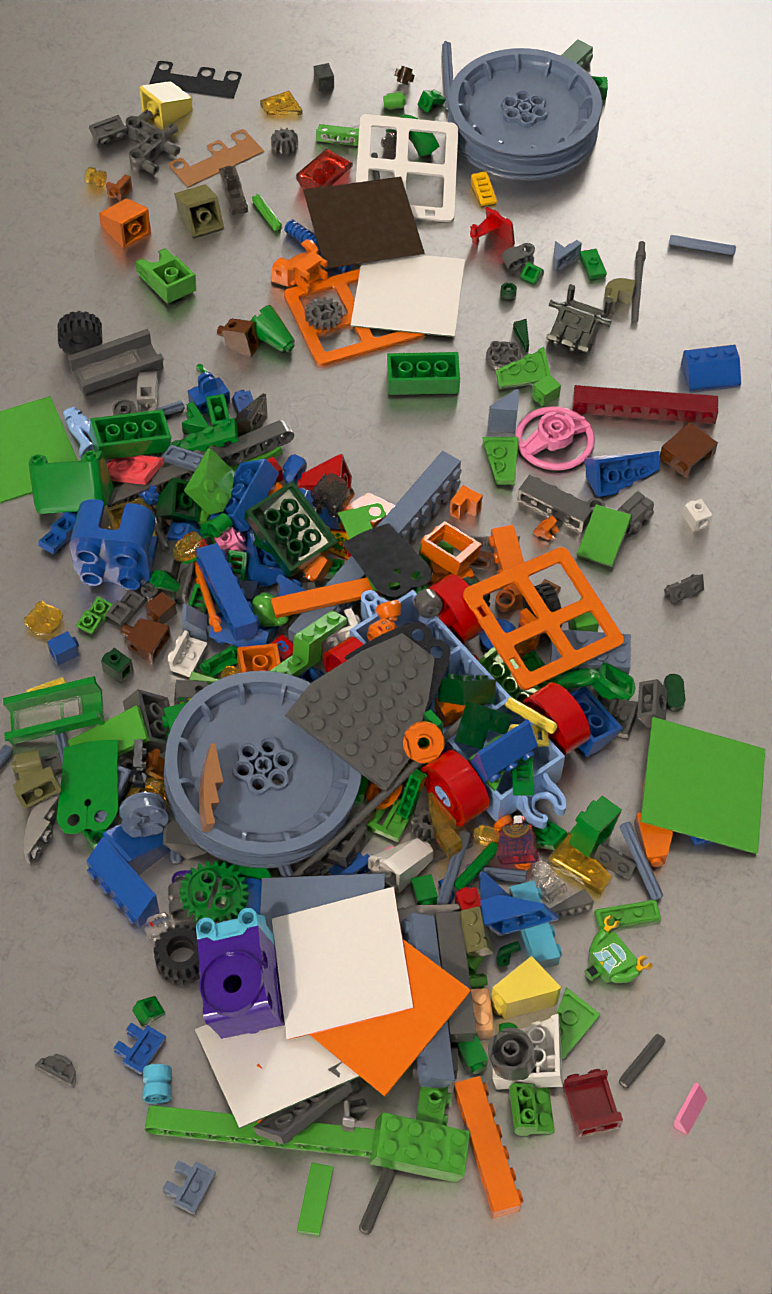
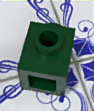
M116 648L105 653L102 657L103 671L119 683L134 670L132 660Z

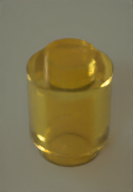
M480 824L479 828L475 827L472 839L476 840V845L487 847L490 842H495L501 847L502 843H500V840L502 839L500 838L504 836V833L500 832V829Z

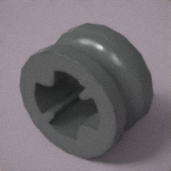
M145 583L141 587V595L147 602L159 595L158 588H155L151 583Z

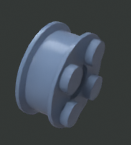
M152 792L136 793L126 798L119 808L123 830L131 837H147L161 833L168 823L164 799Z

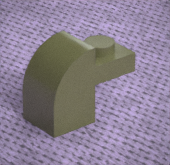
M616 278L607 283L604 299L606 300L607 297L613 299L610 314H614L617 302L631 305L636 280Z

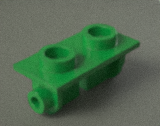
M235 645L228 646L227 649L213 657L203 660L198 666L204 674L216 676L237 664V648Z

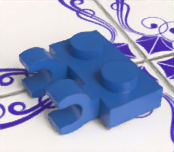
M130 1023L126 1029L128 1031L127 1035L137 1039L136 1043L130 1048L121 1041H118L114 1046V1053L125 1058L123 1060L125 1066L142 1075L143 1068L150 1064L165 1042L166 1036L148 1025L142 1030L137 1025Z

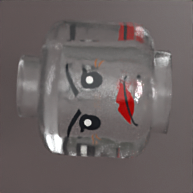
M163 911L150 916L144 928L149 940L156 942V939L160 940L159 935L162 932L166 934V929L169 927L175 929L177 923L174 916H169Z

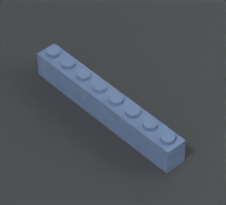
M411 913L401 922L403 939L440 966L434 916ZM447 1021L417 1057V1075L422 1087L444 1089L455 1081Z

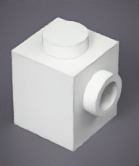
M702 499L690 501L684 507L682 516L693 532L710 526L712 513Z

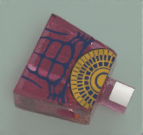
M514 816L513 825H504L501 829L496 852L500 865L540 863L535 832L531 824H525L524 816Z

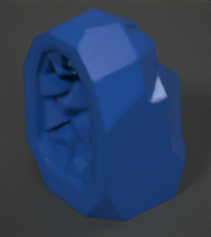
M296 454L288 457L282 467L284 481L287 484L291 481H294L295 484L298 483V479H301L302 473L307 469V462L304 458Z

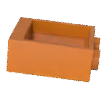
M444 521L440 526H436L429 535H425L422 538L420 554L458 576L478 558L482 544ZM444 540L460 550L461 553L455 557L437 546V544Z

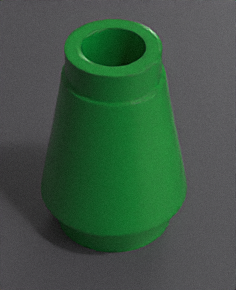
M155 570L150 578V583L155 588L177 592L180 587V582L163 570Z

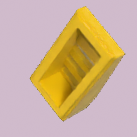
M487 172L472 174L471 186L480 206L497 203Z

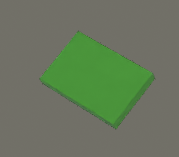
M596 504L576 554L577 557L613 568L632 515Z

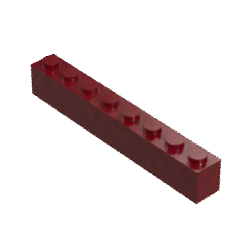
M574 385L572 410L578 414L716 424L718 396Z

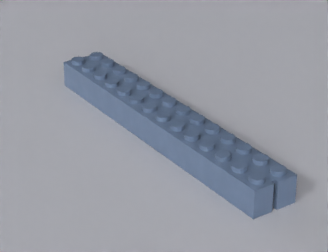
M442 450L378 526L389 523L405 542L409 544L412 539L417 537L419 530L428 524L430 517L439 511L440 505L443 502H447L451 492L457 490L460 486L461 460ZM351 556L326 586L362 579L367 576ZM361 600L302 612L288 629L290 641L294 644V635L331 610L344 616V610L352 608L353 611L356 604L361 603Z

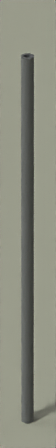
M462 716L443 733L444 744L457 733ZM414 760L394 779L386 791L382 790L290 877H302L304 869L316 861H320L423 763Z

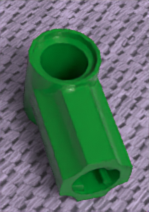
M221 513L218 517L203 522L200 525V533L203 537L211 535L218 538L229 530L233 524L226 514Z

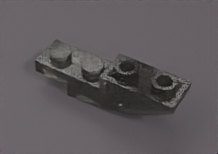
M226 166L219 168L229 211L232 215L249 212L236 167Z

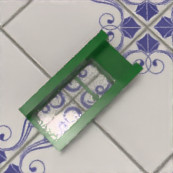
M95 676L3 698V705L10 712L11 731L4 733L5 741H9L13 746H16L17 743L97 724L104 725L102 689L97 684Z

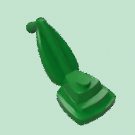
M605 662L601 664L598 670L595 668H582L561 674L549 682L546 681L540 684L542 688L548 683L553 682L565 689L592 685L603 698L609 700L618 698L628 701L632 698L636 689L632 676Z

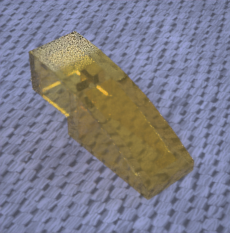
M430 792L428 793L431 827L441 849L450 859L462 851V840L455 832L456 820L435 795Z

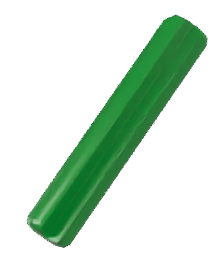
M490 842L455 880L454 887L458 890L467 887L499 852L500 847L495 842Z

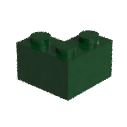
M447 673V677H443L438 688V702L466 705V702L479 705L495 704L496 680L488 679V675H476V678H472L471 675H460L459 677V674Z
M466 702L454 741L483 749L488 731L506 734L513 715L476 703Z

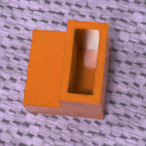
M463 485L450 501V515L460 519L467 512L476 517L482 509L483 495Z

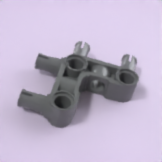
M146 109L139 116H129L125 120V124L128 127L127 136L141 142L129 152L130 167L134 171L146 170L152 175H156L159 171V166L152 163L153 160L164 151L175 157L180 153L181 148L170 142L171 136L178 132V128L173 123H170L164 130L151 125L148 121L153 118V114L150 110Z

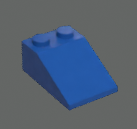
M492 894L487 896V899L480 900L484 925L499 936L559 920L558 915L543 903Z

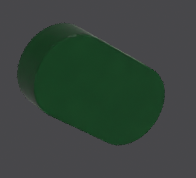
M669 674L665 677L663 686L667 689V708L678 711L684 707L686 701L684 680L678 674Z

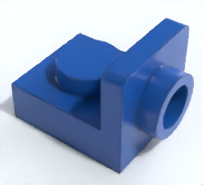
M239 390L234 393L235 395H233L231 400L232 403H235L239 417L257 412L250 390Z

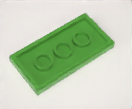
M136 705L105 721L104 725H97L68 740V745L72 746L97 740H118L119 757L134 749L135 739H142V744L150 740L140 708Z

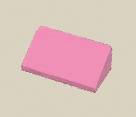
M698 1083L693 1085L673 1124L674 1128L684 1134H689L707 1100L706 1094Z

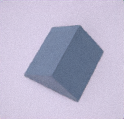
M518 389L489 406L487 427L489 431L515 434L519 401Z

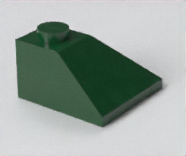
M175 477L169 481L158 497L156 517L176 521L200 522L201 507L184 492L189 481Z

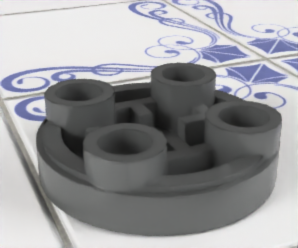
M492 341L486 352L487 364L492 369L498 370L514 361L521 360V351L518 348V344L516 342Z

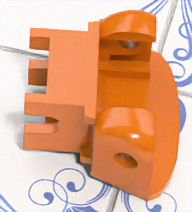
M306 239L301 243L306 248V253L298 254L289 260L280 257L274 262L271 269L272 283L286 287L297 284L309 293L311 284L320 278L325 281L328 279V273L320 266L327 267V261L319 256V250L314 241Z

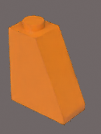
M641 812L637 813L634 824L638 840L650 866L659 867L666 862L673 831L640 822Z

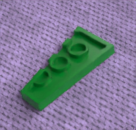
M234 418L221 421L220 424L206 427L203 431L196 434H189L184 439L171 442V445L193 452L195 450L203 452L213 445H216L217 448L225 445L224 442L231 441L233 444L238 442L237 423Z

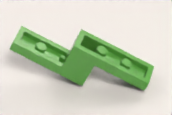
M331 610L294 635L293 655L270 671L295 677L304 673L320 661L322 641L347 625V618Z

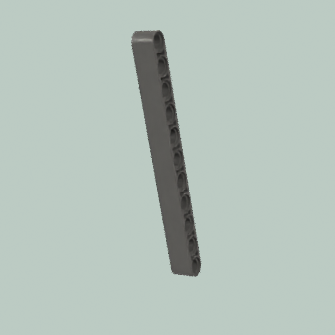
M279 420L238 437V442L232 444L231 441H228L222 447L217 448L215 446L211 449L230 467L290 443L294 439V433L285 420ZM171 464L159 469L146 485L125 483L115 487L107 506L111 513H121L128 503L142 504L140 493L149 490L150 485L157 486L156 492L161 494L172 478L190 481L194 471Z

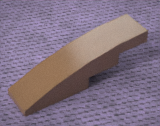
M211 743L201 771L199 813L202 832L211 831L215 824L213 811H215L219 804L217 790L220 789L223 783L215 743Z

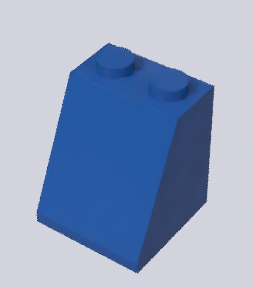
M122 824L102 834L138 875L142 874L171 851L170 848L163 844V832L147 837H131L123 830Z

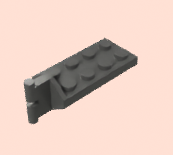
M342 1062L334 1065L328 1070L335 1074L337 1077H340V1073L336 1070V1068ZM358 1079L346 1082L266 1117L253 1127L256 1135L283 1145L290 1142L295 1135L307 1129L314 1120L323 1116L332 1106L340 1103L352 1093H359L361 1087Z

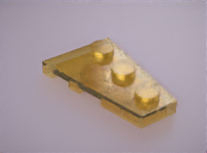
M568 831V836L553 851L547 860V864L601 895L610 883L612 876L596 859L588 858L569 844L572 835Z

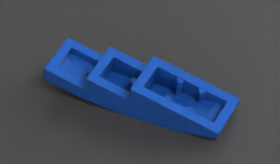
M63 512L62 517L51 525L50 532L39 540L38 546L52 554L64 546L71 539L77 512Z

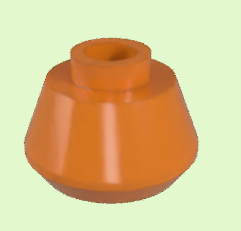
M398 600L388 601L377 605L375 612L380 619L386 618L389 621L396 622L398 621L397 617L401 616L402 604Z

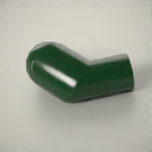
M518 941L499 948L496 957L498 966H508L511 954L521 951Z

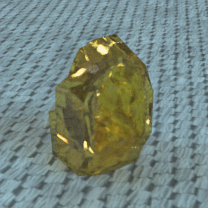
M196 531L184 535L174 547V558L182 562L195 558L196 549L205 546L202 537Z

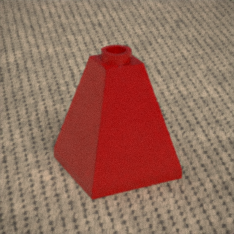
M339 454L302 473L301 479H298L299 488L328 496L329 499L342 498L349 504L352 475L343 454Z

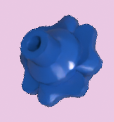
M150 485L149 490L140 493L146 504L156 505L160 494L156 492L157 486Z

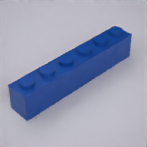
M218 543L197 548V564L234 640L238 641L258 635L257 626H260L258 616L253 614L251 602H247L244 589H240L239 579L237 575H233L232 565L230 562L227 563L224 549L221 550Z

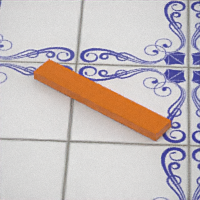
M366 577L271 598L270 602L275 618L361 600V595L364 591H373ZM375 591V592L378 594V596H379V595H384V594L380 593L379 591Z

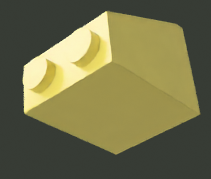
M172 82L139 87L142 112L146 109L150 110L153 114L152 120L163 129L193 110L191 96L183 92Z
M531 956L492 988V1011L497 1016L501 1015L506 1020L554 1007L558 1003L561 986Z

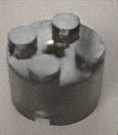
M325 473L311 491L312 504L318 509L324 508L328 510L332 517L337 518L339 516L338 512L344 511L355 496L352 487L349 490L346 486L347 482L333 473H329L326 476Z

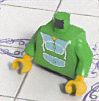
M609 915L604 920L605 926L601 927L591 943L588 961L592 966L584 971L590 981L600 976L607 984L611 982L629 983L639 976L643 969L650 970L653 964L648 963L644 966L643 962L648 957L642 955L637 959L616 932L610 931L611 928L614 929L619 926V921H616L611 926L609 920L613 916Z

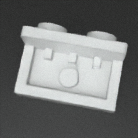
M184 630L182 636L180 635L177 638L174 651H171L168 656L170 671L190 677L191 672L196 671L208 648V644L190 637L189 631Z

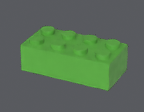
M382 1112L375 1121L370 1164L457 1183L465 1176L470 1131Z

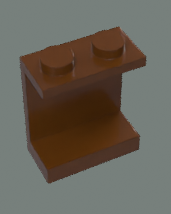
M689 422L662 446L660 458L663 462L676 469L678 473L688 478L691 468L705 455L711 458L715 454L718 442Z

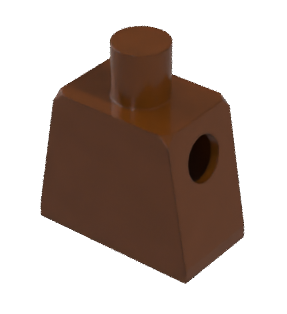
M231 318L225 326L220 325L217 329V335L224 337L226 346L231 350L252 357L260 347L253 321Z
M142 618L137 621L134 627L124 624L121 629V634L127 637L128 649L151 664L155 662L171 637L169 625Z

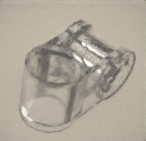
M539 861L533 865L530 880L535 882L536 887H540L542 897L546 902L552 903L555 897L561 893L565 894L568 892L563 880L557 876L547 862ZM536 872H543L545 876H539Z

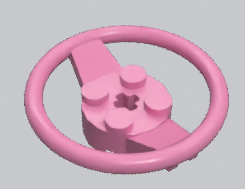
M557 406L542 407L528 413L519 422L515 437L519 438L518 450L521 455L533 465L546 470L561 471L580 465L590 456L595 443L593 429L584 416L573 410ZM544 415L541 417L538 430L523 443L522 434L525 426L532 419ZM582 432L587 434L586 449L579 457L572 461L549 463L533 456L545 448L550 451L565 448L573 442L575 434Z

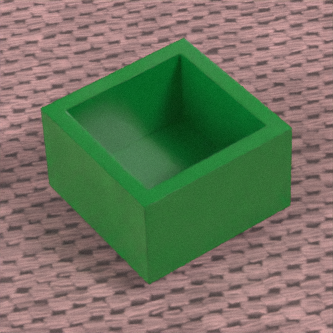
M601 796L597 801L593 800L588 805L585 812L581 811L576 817L575 821L577 824L570 831L572 836L569 844L589 858L598 849L599 844L604 843L611 836L622 809L604 796Z

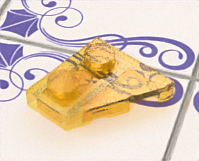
M290 91L260 100V105L267 115H288V112H297V115H303L302 108Z

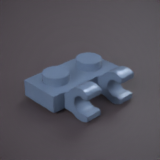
M178 1160L174 1167V1172L187 1178L182 1188L167 1181L163 1187V1193L176 1198L174 1201L175 1206L194 1215L214 1179L216 1171L198 1162H195L193 1167Z

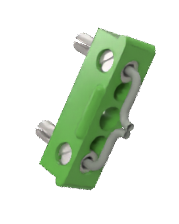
M325 122V125L319 124L318 129H316V141L358 146L359 128L357 125L356 127L353 125V128L333 126L330 125V122L328 124Z

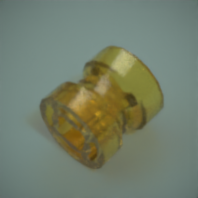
M88 167L84 179L86 183H94L102 188L106 183L107 173L106 171H97L96 168Z

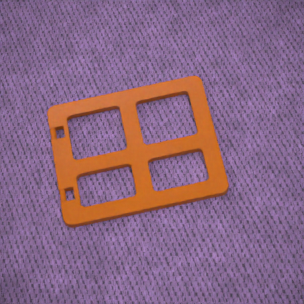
M360 269L328 277L326 281L324 279L317 280L310 285L309 293L299 286L286 289L284 292V298L315 363L319 366H325L425 337L426 334L398 331L375 338L369 328L354 327L361 340L360 343L326 352L317 335L351 325L355 299L348 284L358 282ZM335 289L347 312L341 318V323H337L336 328L330 326V330L324 328L323 331H321L320 327L314 329V325L309 326V322L305 321V310L299 298Z
M564 547L556 548L473 584L463 591V598L478 618V622L503 662L508 666L516 683L523 690H529L621 646L624 642V637L569 551ZM560 564L582 599L555 612H551L533 586L529 576ZM510 584H516L536 615L537 620L509 633H505L484 601L483 596ZM481 607L486 616L482 617L477 608ZM590 612L597 620L606 637L579 650H575L563 633L560 625ZM542 633H546L557 648L561 658L534 671H529L514 646ZM511 659L515 660L519 667L518 669L514 668L510 662Z

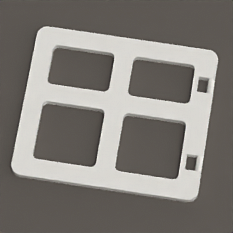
M370 114L362 115L359 124L356 182L368 181L369 170L393 172L394 177L401 176L406 191L407 174L442 177L444 179L442 208L410 205L415 220H434L446 223L453 221L455 213L458 126L449 122ZM371 128L395 129L397 131L396 158L394 160L370 157ZM409 132L444 134L446 136L445 164L408 161ZM425 212H433L435 216H426Z

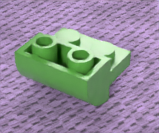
M512 1083L509 1086L515 1134L525 1137L530 1134H553L555 1129L549 1088H534L533 1084Z

